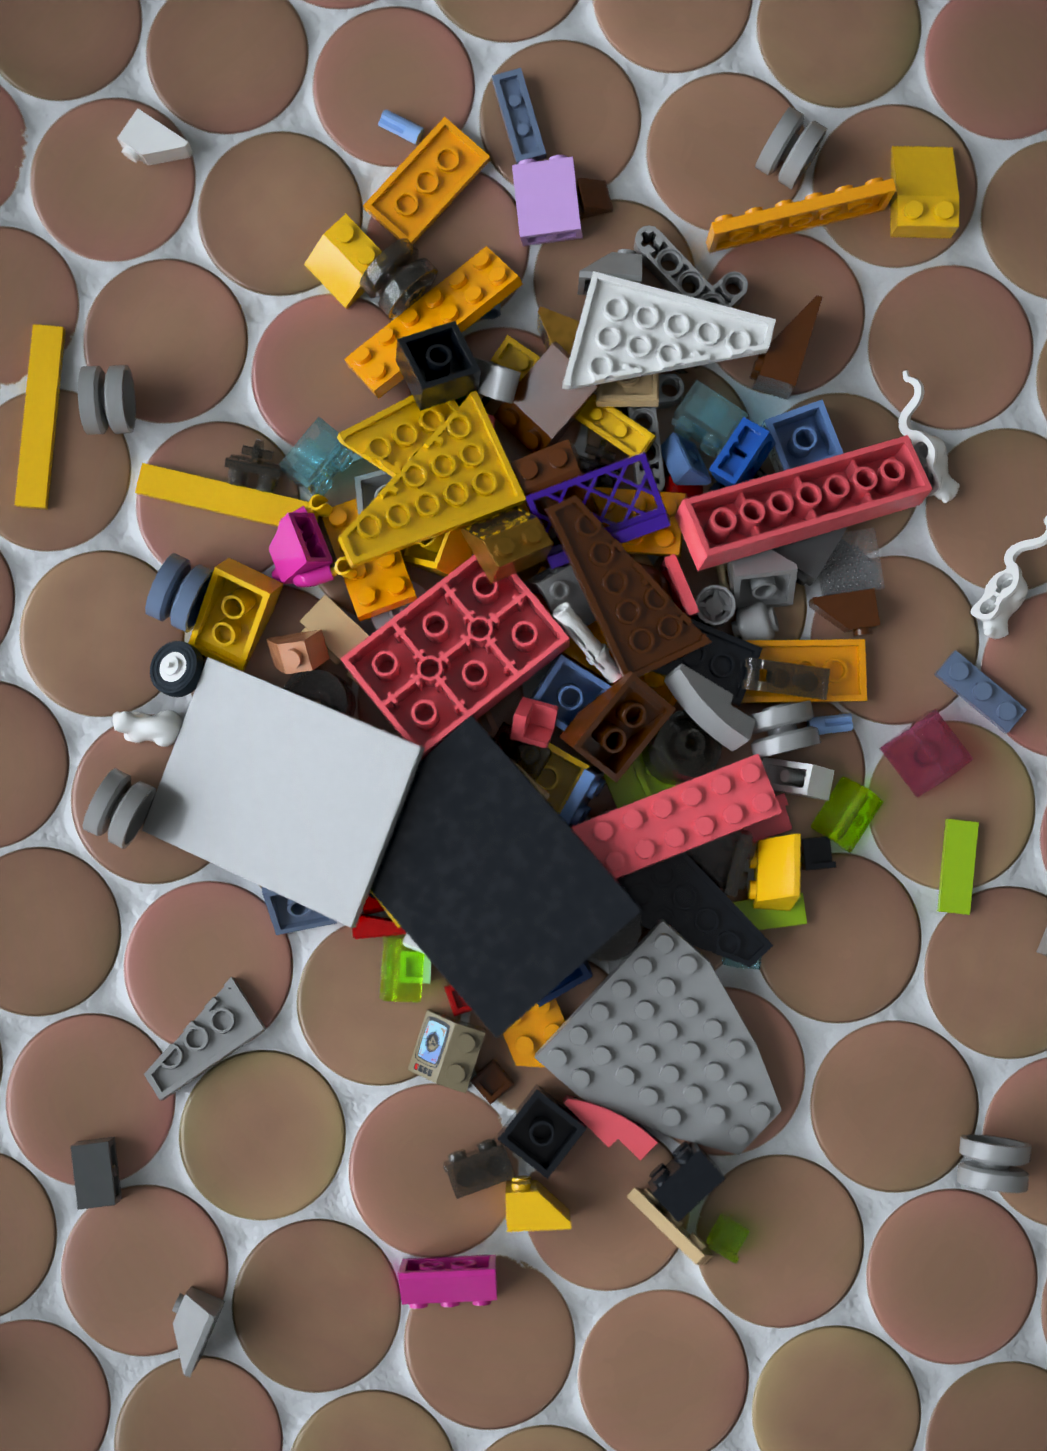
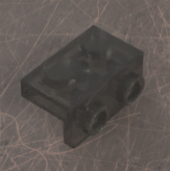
M491 1138L478 1143V1149L466 1153L465 1149H461L447 1155L449 1160L444 1161L443 1168L448 1174L456 1199L516 1177L503 1143L500 1141L496 1142L495 1138Z

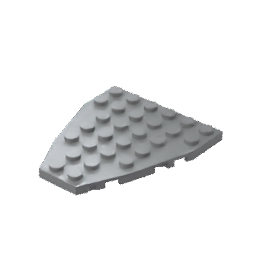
M663 918L535 1053V1059L581 1099L607 1107L635 1122L668 1136L740 1155L782 1111L757 1044L714 971L709 959Z

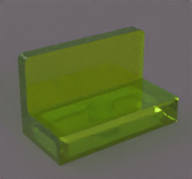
M843 776L830 794L829 801L825 802L810 827L832 840L843 850L851 853L884 801L870 789Z
M384 936L379 998L383 1001L419 1003L422 996L424 954L405 947L403 944L404 938Z

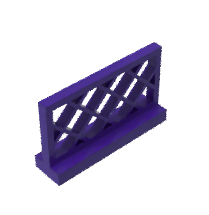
M645 451L525 496L531 513L538 517L543 527L542 519L549 522L545 529L547 533L551 522L547 515L538 511L535 500L547 496L559 503L565 500L563 498L568 487L574 485L588 490L582 502L584 505L591 492L608 499L601 516L596 513L593 514L601 523L604 522L609 525L604 528L621 544L671 526L669 515L665 509ZM641 461L645 471L640 484L623 477L627 466ZM619 468H622L620 475L611 472ZM607 474L617 479L610 495L593 488L598 476ZM593 478L590 486L582 483ZM646 479H648L651 489L643 486ZM620 481L638 488L630 505L614 498ZM563 490L560 497L552 494L557 491ZM641 490L654 496L658 508L645 512L634 507ZM611 501L628 509L624 520L615 523L604 518ZM631 511L638 513V515L629 518ZM561 543L551 547L547 556L551 569L569 563Z

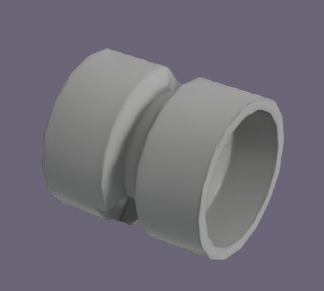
M710 585L702 589L694 599L699 609V613L694 620L715 629L722 627L734 614L736 606L733 594L726 587L720 585Z

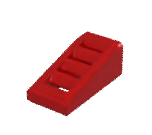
M365 914L360 915L356 927L352 928V935L355 939L407 934L402 927L398 928L392 919Z

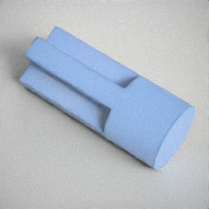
M387 109L383 111L378 122V126L415 145L420 142L424 133L423 127Z
M847 713L813 717L807 721V727H817L819 735L852 731V715Z

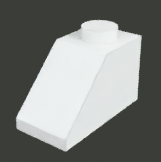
M138 108L117 137L123 148L122 153L135 163L140 160L148 166L190 158L194 153L187 140Z
M763 758L762 764L774 791L829 801L835 770L814 764Z

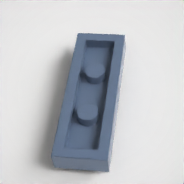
M518 68L493 75L492 83L516 164L525 159L540 160L546 158V151L522 69Z
M956 650L950 654L934 674L1004 734L1009 733L1027 711L1024 706Z

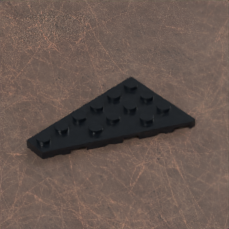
M686 852L617 879L643 909L630 921L651 930L663 918L693 946L751 967L773 947L772 943Z

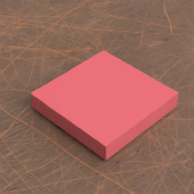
M675 554L665 557L660 566V571L669 582L673 602L689 618L694 619L699 613V609Z

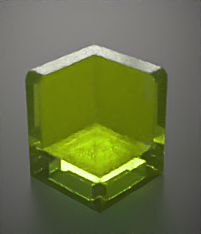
M721 1213L706 1242L711 1250L737 1264L740 1259L737 1253L750 1231Z

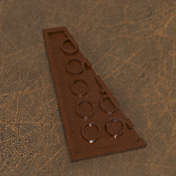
M576 495L545 509L622 677L630 671L636 676L641 677L712 642L693 624L687 614L680 610L647 571L626 552L621 543L613 538Z

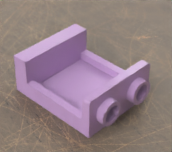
M554 155L549 160L544 161L525 159L520 161L519 164L512 165L519 234L522 245L529 246L583 238L573 156Z

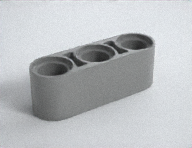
M475 358L481 370L477 393L496 400L513 403L521 372Z

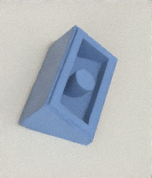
M673 432L661 444L662 457L674 484L709 485L712 482L695 443Z

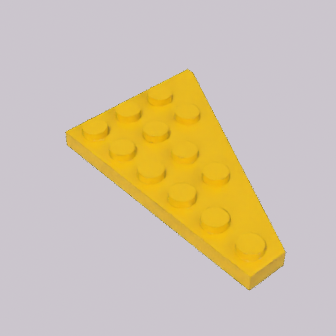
M477 390L468 395L464 402L451 413L443 425H440L429 437L421 449L408 460L400 472L387 483L368 507L339 536L338 540L351 568L524 504L526 501L525 495Z
M413 395L338 433L337 439L341 444L394 477L459 406L454 399L420 411Z

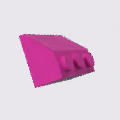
M496 1255L402 1259L398 1272L402 1305L409 1304L410 1308L421 1309L428 1307V1303H441L442 1307H456L460 1305V1302L472 1301V1304L476 1306L491 1304V1300H497Z

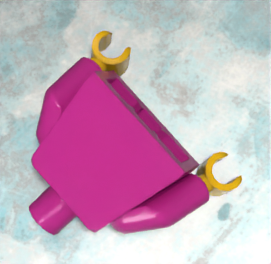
M313 495L308 507L302 506L293 512H287L279 521L278 530L269 546V552L275 565V569L272 571L273 579L283 584H295L297 587H312L332 581L334 576L337 575L348 579L357 576L358 572L354 569L345 571L346 566L349 565L346 557H340L335 562L334 567L330 566L333 559L314 513H317L321 517H327L333 511V507L326 503L328 499L323 495Z

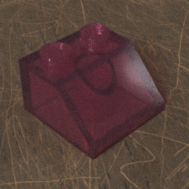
M936 709L926 712L879 748L916 797L921 796L947 780L973 760V757Z

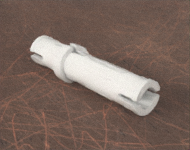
M564 602L556 607L552 616L586 655L587 662L590 665H594L608 683L611 684L619 680L622 675L615 660L609 654V648L606 644L600 643L568 602Z

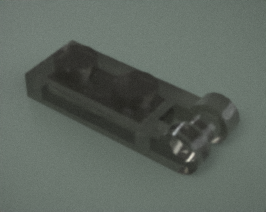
M758 658L745 659V667L748 669L747 678L743 680L742 689L827 700L830 669ZM760 669L767 670L766 682L759 681Z

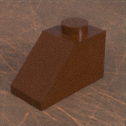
M875 588L813 597L809 600V607L844 633L853 632L854 637L873 634L872 628L880 625Z

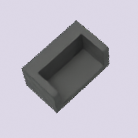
M115 1137L78 1141L70 1146L78 1210L116 1205L122 1199Z

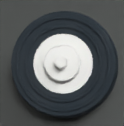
M172 641L163 645L151 661L150 678L153 685L160 692L171 697H183L190 694L196 689L205 665L203 656L194 646L186 642Z

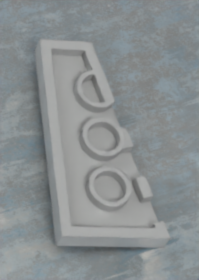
M230 977L222 990L215 997H212L204 1006V1010L194 1021H191L186 1026L178 1039L173 1044H170L144 1073L160 1101L165 1100L267 1030L234 977Z

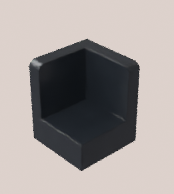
M830 836L801 839L800 870L837 868L836 861H832Z

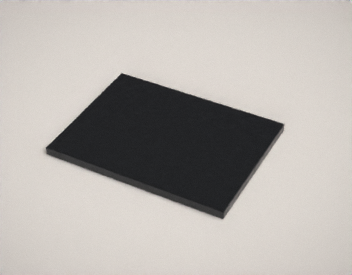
M473 715L468 717L419 762L370 889L496 1038H499L643 910Z

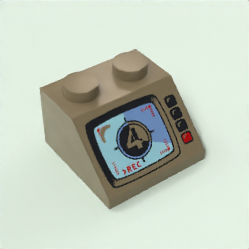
M427 1010L408 1070L436 1084L466 1093L486 1029Z

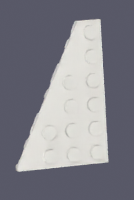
M593 271L562 388L567 390L764 354L769 349L776 319Z

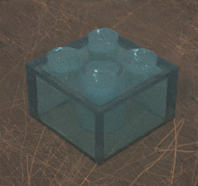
M696 380L676 409L671 424L675 426L674 431L688 440L690 437L700 443L699 447L701 450L714 457L716 454L719 455L742 418H747L749 414Z
M320 417L315 420L279 463L285 475L311 497L315 494L325 495L333 485L331 479L338 471L344 472L353 460L351 457L353 451L341 444L337 439L339 432Z

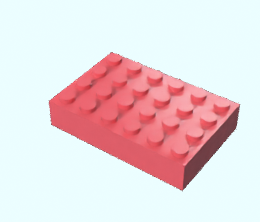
M473 555L340 659L403 739L425 747L421 757L422 760L468 717L473 715L476 719L480 718L569 648L570 638L516 573L491 584L475 555Z

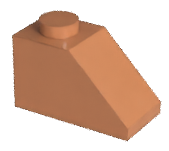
M322 629L266 639L275 669L284 674L312 671L330 659Z

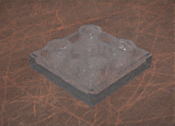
M875 528L844 532L819 574L822 596L873 588L876 591L885 588Z

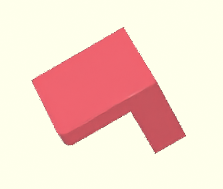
M522 697L514 713L510 739L547 748L555 731L558 706Z

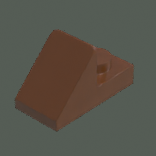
M577 178L576 186L580 219L613 212L606 181Z

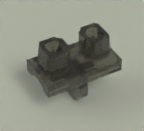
M256 439L253 447L243 445L242 454L252 456L251 458L234 454L230 458L226 457L224 467L229 468V484L247 486L249 472L259 474L257 490L273 493L279 478L285 474V465L262 461V458L272 460L274 451L264 449V440Z
M601 439L599 447L587 444L584 453L596 456L595 460L578 454L585 473H588V470L593 471L609 465L601 462L602 459L614 462L616 453L605 450L606 440ZM619 468L611 472L620 475L622 469ZM607 474L600 475L596 487L614 488L617 479Z

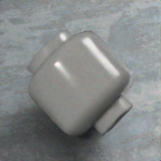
M763 602L738 609L736 621L731 622L734 636L739 639L742 638V640H773L775 631H779L774 608H768Z

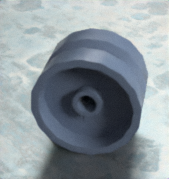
M172 553L165 560L154 579L147 597L145 614L162 622L170 617L171 626L186 633L190 632L194 628L213 570L200 564L191 569L189 559Z

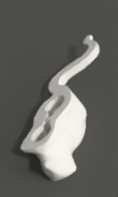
M908 370L902 371L903 380L911 383L914 387V396L899 417L898 425L900 432L904 436L908 435L912 440V445L933 488L927 497L934 495L939 500H942L943 503H948L956 496L960 484L949 475L948 456L944 441L939 437L927 434L925 431L913 430L910 420L912 414L923 400L925 393L924 385L919 379L910 377Z
M1047 516L1043 520L1046 525V531L1042 536L1018 542L1006 551L1004 556L1006 569L998 572L991 578L986 585L984 595L971 609V615L983 622L984 634L989 638L1000 639L1009 634L1008 620L1020 608L1028 593V586L1022 576V570L1015 561L1022 552L1037 549L1047 544Z
M172 710L160 711L155 715H148L142 712L130 713L128 711H117L112 715L115 731L124 733V738L127 741L134 743L153 741L161 747H168L176 742L184 721L179 714Z

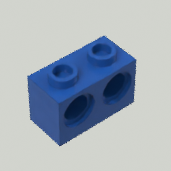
M743 417L711 465L709 471L717 482L726 487L752 480L776 442L770 431Z

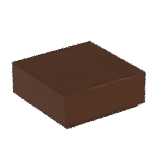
M494 1059L470 1079L471 1083L490 1105L514 1084L512 1079Z

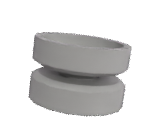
M790 106L769 137L756 162L755 168L766 175H770L775 172L781 161H784L778 175V182L792 190L802 174L806 173L813 162L828 128L813 121L805 127L801 135H798L804 122V114Z
M128 365L109 366L106 374L100 366L81 367L78 378V404L81 423L87 435L104 434L108 426H110L115 434L133 432L136 420V399L133 377Z
M811 701L795 704L790 702L762 709L763 712L749 715L756 720L752 734L768 732V737L754 740L750 744L753 755L759 754L760 758L821 743L817 727L809 726L797 729L796 725L809 721L815 716Z
M114 768L107 774L95 792L84 817L83 829L96 836H101L108 831V842L125 849L141 829L155 797L156 788L142 781H138L131 786V776Z
M962 1135L960 1136L959 1153L971 1160L958 1164L957 1182L969 1187L1006 1193L1027 1192L1029 1174L1016 1166H1023L1031 1161L1032 1145L1019 1140L997 1136Z

